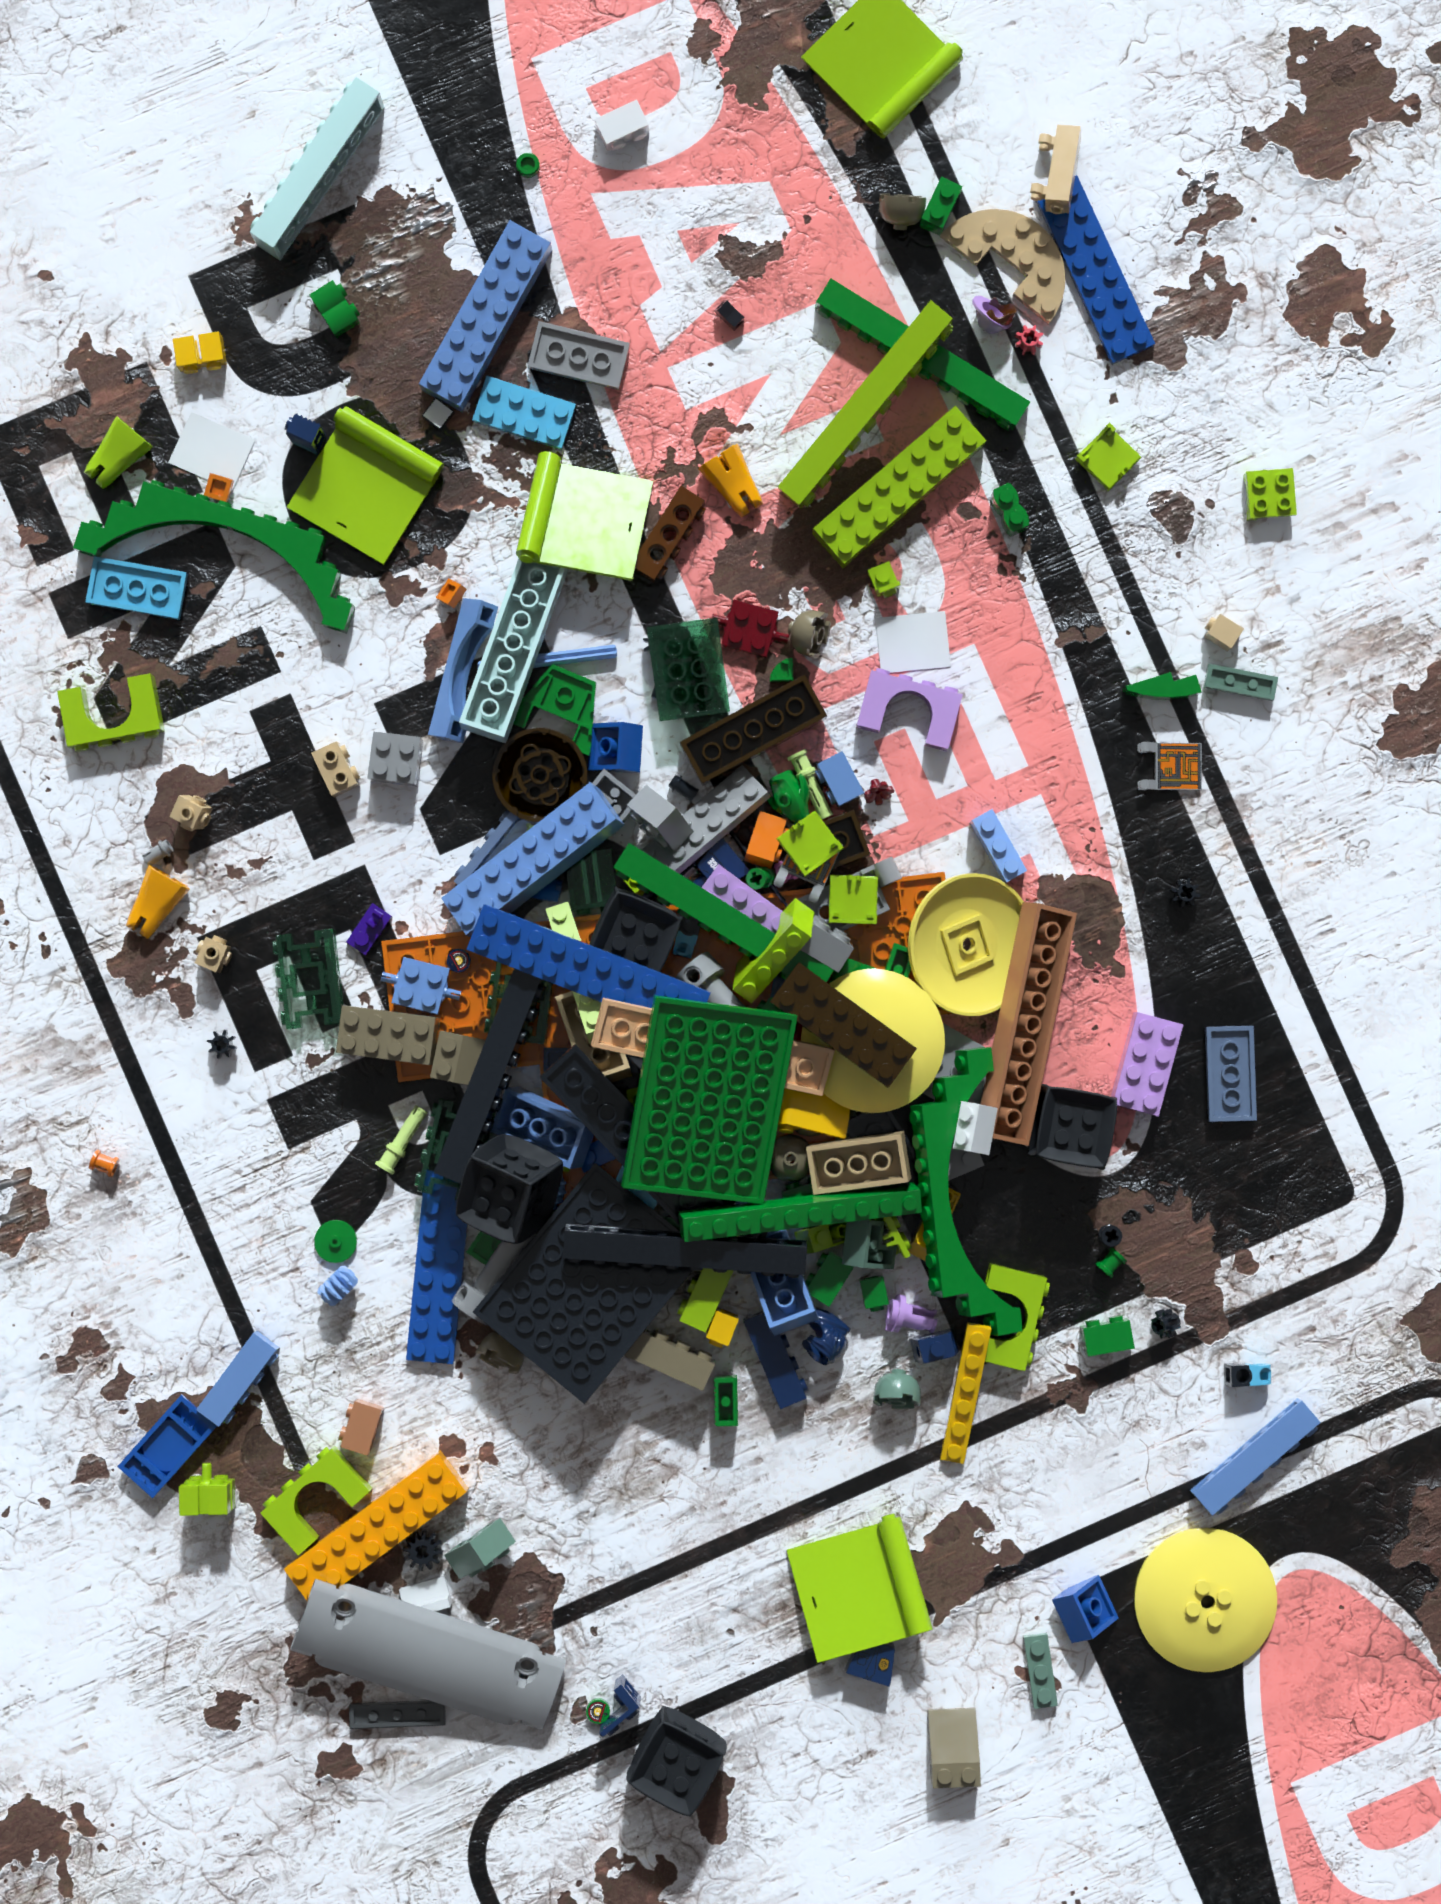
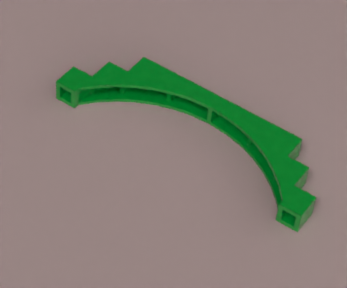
M151 480V483L143 481L135 508L134 504L128 501L121 500L120 503L112 501L104 528L103 524L97 521L90 520L89 523L81 521L73 549L92 557H101L103 552L136 534L172 525L213 526L245 535L270 548L297 571L307 584L323 616L321 624L324 627L345 634L348 632L355 606L350 603L351 599L337 595L334 598L341 573L336 569V565L323 561L322 565L320 564L327 539L322 535V531L314 528H309L306 531L300 529L299 524L291 521H286V524L277 522L276 517L267 514L260 517L254 515L255 511L241 507V510L232 508V504L219 500L217 504L211 502L209 497L202 494H196V497L188 495L187 490L179 487H174L171 490L165 488L164 483L156 480Z
M991 1047L955 1051L954 1059L957 1075L936 1077L933 1080L932 1093L935 1097V1102L910 1105V1122L913 1127L912 1144L916 1154L915 1169L918 1172V1188L921 1192L922 1213L920 1215L923 1220V1241L926 1244L927 1253L925 1262L929 1271L928 1287L931 1291V1296L944 1298L957 1295L956 1308L959 1315L968 1317L984 1315L983 1325L991 1326L990 1335L1001 1336L1022 1332L1020 1308L1012 1307L1000 1299L976 1273L962 1248L953 1223L949 1202L948 1172L961 1101L968 1102L986 1074L994 1071Z

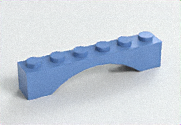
M463 598L428 735L445 741L464 742L466 730L461 729L459 721L466 704L468 676L479 647L493 629L498 606L483 600Z

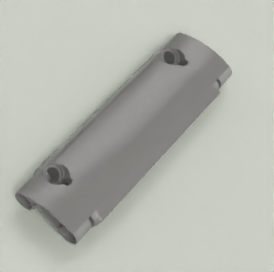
M318 1579L314 1580L306 1608L290 1648L291 1651L310 1657L312 1654H315V1661L319 1665L505 1725H513L521 1720V1724L542 1730L546 1722L566 1663L564 1658L548 1653L542 1655L538 1645L352 1584H343L337 1589L336 1585ZM336 1615L345 1617V1620L336 1619ZM519 1673L528 1676L527 1679L520 1678Z

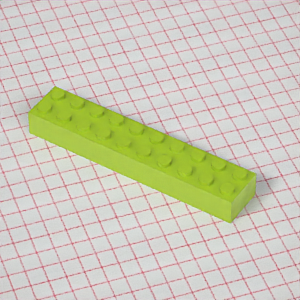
M930 300L778 485L781 493L800 509L804 505L808 507L816 498L815 491L819 487L823 489L831 480L829 474L835 468L838 471L846 461L845 455L849 450L855 451L862 442L861 435L864 432L868 434L876 425L875 418L879 414L884 415L892 405L890 400L894 395L899 397L907 387L906 381L910 376L913 379L922 369V361L925 358L929 360L937 351V343L940 339L945 341L952 333L953 318Z

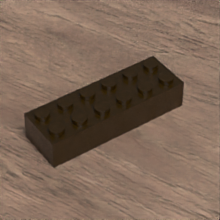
M804 674L680 741V746L701 785L704 786L826 720L827 714Z
M801 963L796 965L770 1001L771 1004L782 1012L796 1014L797 1023L887 1088L890 1087L917 1050L915 1046Z

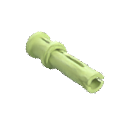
M804 749L789 756L787 759L794 766L797 773L796 778L799 780V774H802L807 780L810 788V800L819 817L825 819L833 815V812L814 775L816 769L811 766L806 755L807 750Z
M417 1105L414 1106L393 1142L387 1143V1150L380 1161L375 1163L377 1166L392 1175L395 1171L393 1169L400 1158H404L406 1153L404 1150L428 1112Z

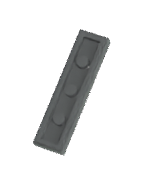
M430 1700L350 1703L349 1723L350 1729L446 1725L445 1705Z

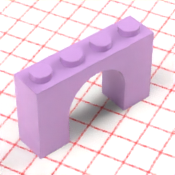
M876 668V671L871 670L856 728L879 733L885 709L890 700L901 694H913L924 700L930 710V724L924 746L947 752L963 694H959L958 689L945 686L944 689L935 687L936 684L930 681L922 680L921 683L912 681L913 678L907 675L899 674V677L889 675L890 671Z

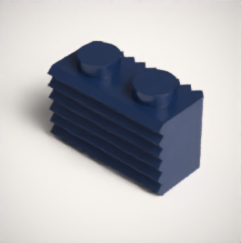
M296 413L293 418L289 417L285 424L286 435L293 444L316 455L319 453L326 439V434L319 423L316 424L315 421L312 422L311 419L308 420L306 417L303 418L302 415L299 416Z

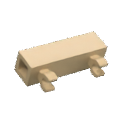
M1057 124L1055 136L1041 133L1038 141L1040 151L1053 150L1048 184L1044 186L1039 183H1031L1030 193L1031 200L1040 201L1045 199L1046 212L1061 214L1070 212L1081 144V126Z

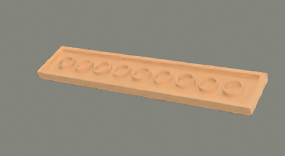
M603 998L591 1046L643 1058L652 1008ZM793 1039L785 1088L822 1096L835 1050L831 1047Z

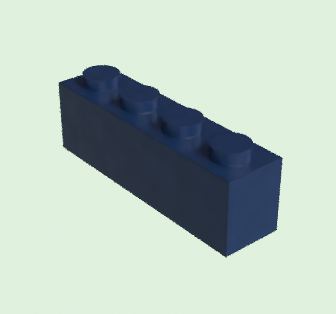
M764 1311L744 1318L743 1322L780 1410L807 1399L805 1392L809 1390L804 1378H798L796 1370L800 1368L795 1356L790 1357L786 1348H789L790 1344L786 1335H773Z

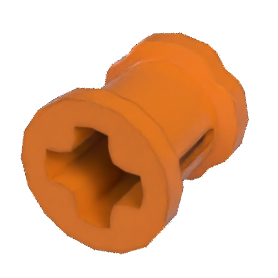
M97 1149L91 1158L89 1169H97L112 1178L120 1159L101 1153V1150Z

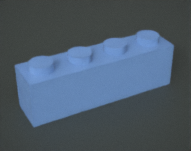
M255 1331L196 1410L218 1427L224 1422L228 1424L236 1414L233 1410L237 1404L243 1405L249 1397L248 1389L251 1385L257 1386L265 1374L262 1371L266 1365L271 1367L279 1357L276 1352L280 1347L259 1331Z

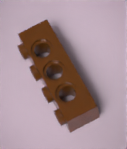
M680 486L639 550L634 571L653 583L657 579L662 580L669 569L666 567L670 559H676L681 550L678 546L683 539L687 541L693 532L692 524L695 520L700 521L706 511L704 508L705 500ZM680 511H685L689 514V517L686 521H679L676 518V514ZM666 531H673L677 536L673 541H667L663 538V535ZM653 551H661L664 557L659 561H654L650 557Z

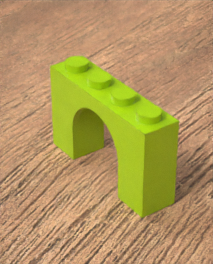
M149 673L127 678L131 697V712L123 724L111 729L100 728L93 722L84 688L75 687L57 691L67 747L75 749V752L89 750V746L98 744V747H108L113 745V741L121 740L122 743L136 741L135 737L155 738L159 736L160 732H165L155 676Z
M794 898L780 914L778 930L764 952L759 957L754 954L748 957L744 954L736 963L733 991L752 1004L812 936L814 911Z
M989 1263L985 1284L992 1290L1016 1296L1023 1304L1025 1319L1022 1325V1332H1017L1015 1335L1003 1339L989 1338L985 1362L1025 1371L1026 1366L1030 1367L1033 1353L1030 1352L1032 1343L1037 1341L1039 1330L1035 1328L1037 1320L1042 1319L1044 1306H1041L1043 1296L1047 1297L1050 1283H1047V1278L1044 1276Z
M336 1446L330 1450L325 1447L316 1456L319 1460L311 1466L310 1463L305 1465L298 1472L301 1476L295 1482L290 1479L280 1488L283 1492L277 1498L272 1495L262 1504L265 1509L261 1512V1515L298 1556L319 1537L302 1517L298 1509V1496L305 1485L312 1482L327 1483L334 1487L351 1507L357 1504L372 1489L370 1484Z

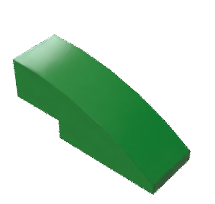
M1171 672L1136 682L1123 688L1124 694L1151 700L1184 699L1202 693L1196 674L1174 681Z

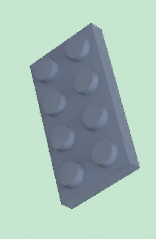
M1254 1026L1205 1027L1208 1122L1257 1120Z

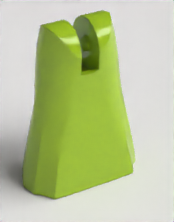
M116 416L97 451L87 464L84 473L92 479L105 468L96 480V483L102 489H105L153 446Z

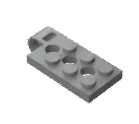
M893 857L884 859L852 874V876L878 877L877 916L890 910L881 888L902 879ZM830 885L823 888L817 903L808 900L810 894L798 900L813 910L814 916L817 915L821 918L819 915L820 908L822 906H829ZM823 919L827 922V925H829L831 927L830 929L832 930L835 927H837L840 930L844 931L848 928L857 925L849 923H828L829 919Z

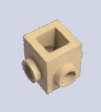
M179 795L170 817L180 822V826L188 831L204 829L210 822V813L213 808L206 805V800L199 796Z
M216 935L212 939L205 937V940H201L197 946L196 953L198 956L195 964L216 973H221L223 966H227L232 957L231 947L225 945L227 940ZM215 949L216 954L212 956V952Z

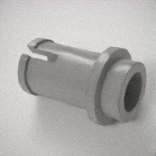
M166 839L158 841V845L142 854L148 866H153V864L164 857L171 856L174 850Z

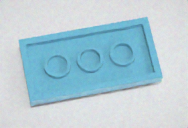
M486 376L472 421L562 450L576 404Z
M94 556L85 602L97 606L180 620L188 573Z

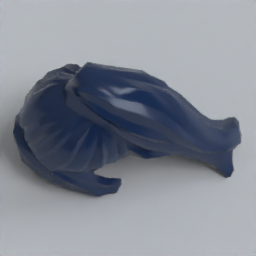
M815 1308L819 1319L808 1324L815 1331L816 1337L810 1335L806 1340L802 1341V1345L815 1361L826 1366L833 1364L835 1359L839 1358L844 1352L847 1345L845 1337L851 1328L831 1312Z

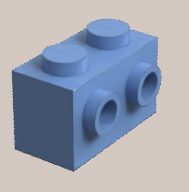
M843 751L817 764L816 776L821 784L825 782L829 790L826 792V795L832 805L836 803L839 808L864 794Z

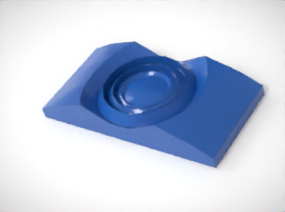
M182 1394L117 1466L151 1498L156 1496L217 1427V1425L196 1410L197 1407Z

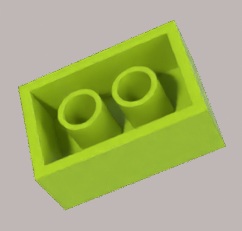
M703 1268L698 1278L693 1277L687 1289V1292L690 1293L688 1300H682L677 1314L680 1315L679 1321L706 1333L734 1270L718 1273L714 1272L713 1269Z

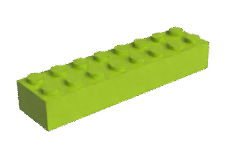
M955 405L813 528L812 534L837 563L844 568L981 450L986 443L985 438Z

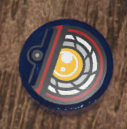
M454 949L447 956V965L452 971L461 973L470 967L471 957L463 949Z

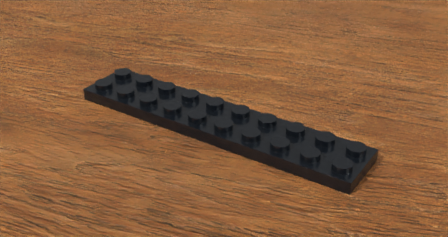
M574 1044L539 1077L624 1166L635 1107L586 1054ZM647 1191L678 1225V1211L726 1205L722 1199Z

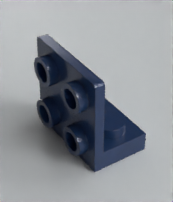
M623 1674L615 1680L614 1698L621 1707L612 1713L605 1722L601 1723L599 1731L601 1737H604L606 1734L611 1736L620 1728L619 1724L624 1719L629 1721L639 1712L641 1696Z

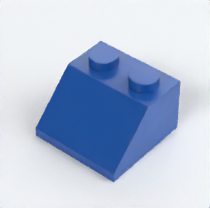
M627 722L593 723L591 754L588 756L587 770L602 771L605 769L607 772L616 773L640 772L643 725Z
M1095 1575L1065 1589L1052 1599L1071 1643L1095 1638L1119 1618L1099 1575Z

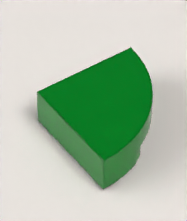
M793 658L784 659L774 667L770 675V683L793 681Z

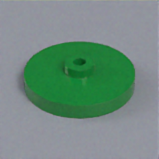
M331 1220L321 1225L317 1230L314 1246L322 1259L331 1263L343 1262L355 1252L357 1235L353 1227L347 1222Z

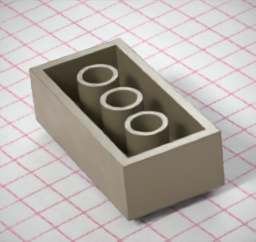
M342 1005L336 1053L433 1065L441 1018Z
M646 1328L624 1355L701 1391H704L715 1366V1360L712 1359L711 1353L702 1349L696 1352L690 1349L691 1345L680 1339L677 1342L669 1340L668 1334L657 1329L654 1333Z

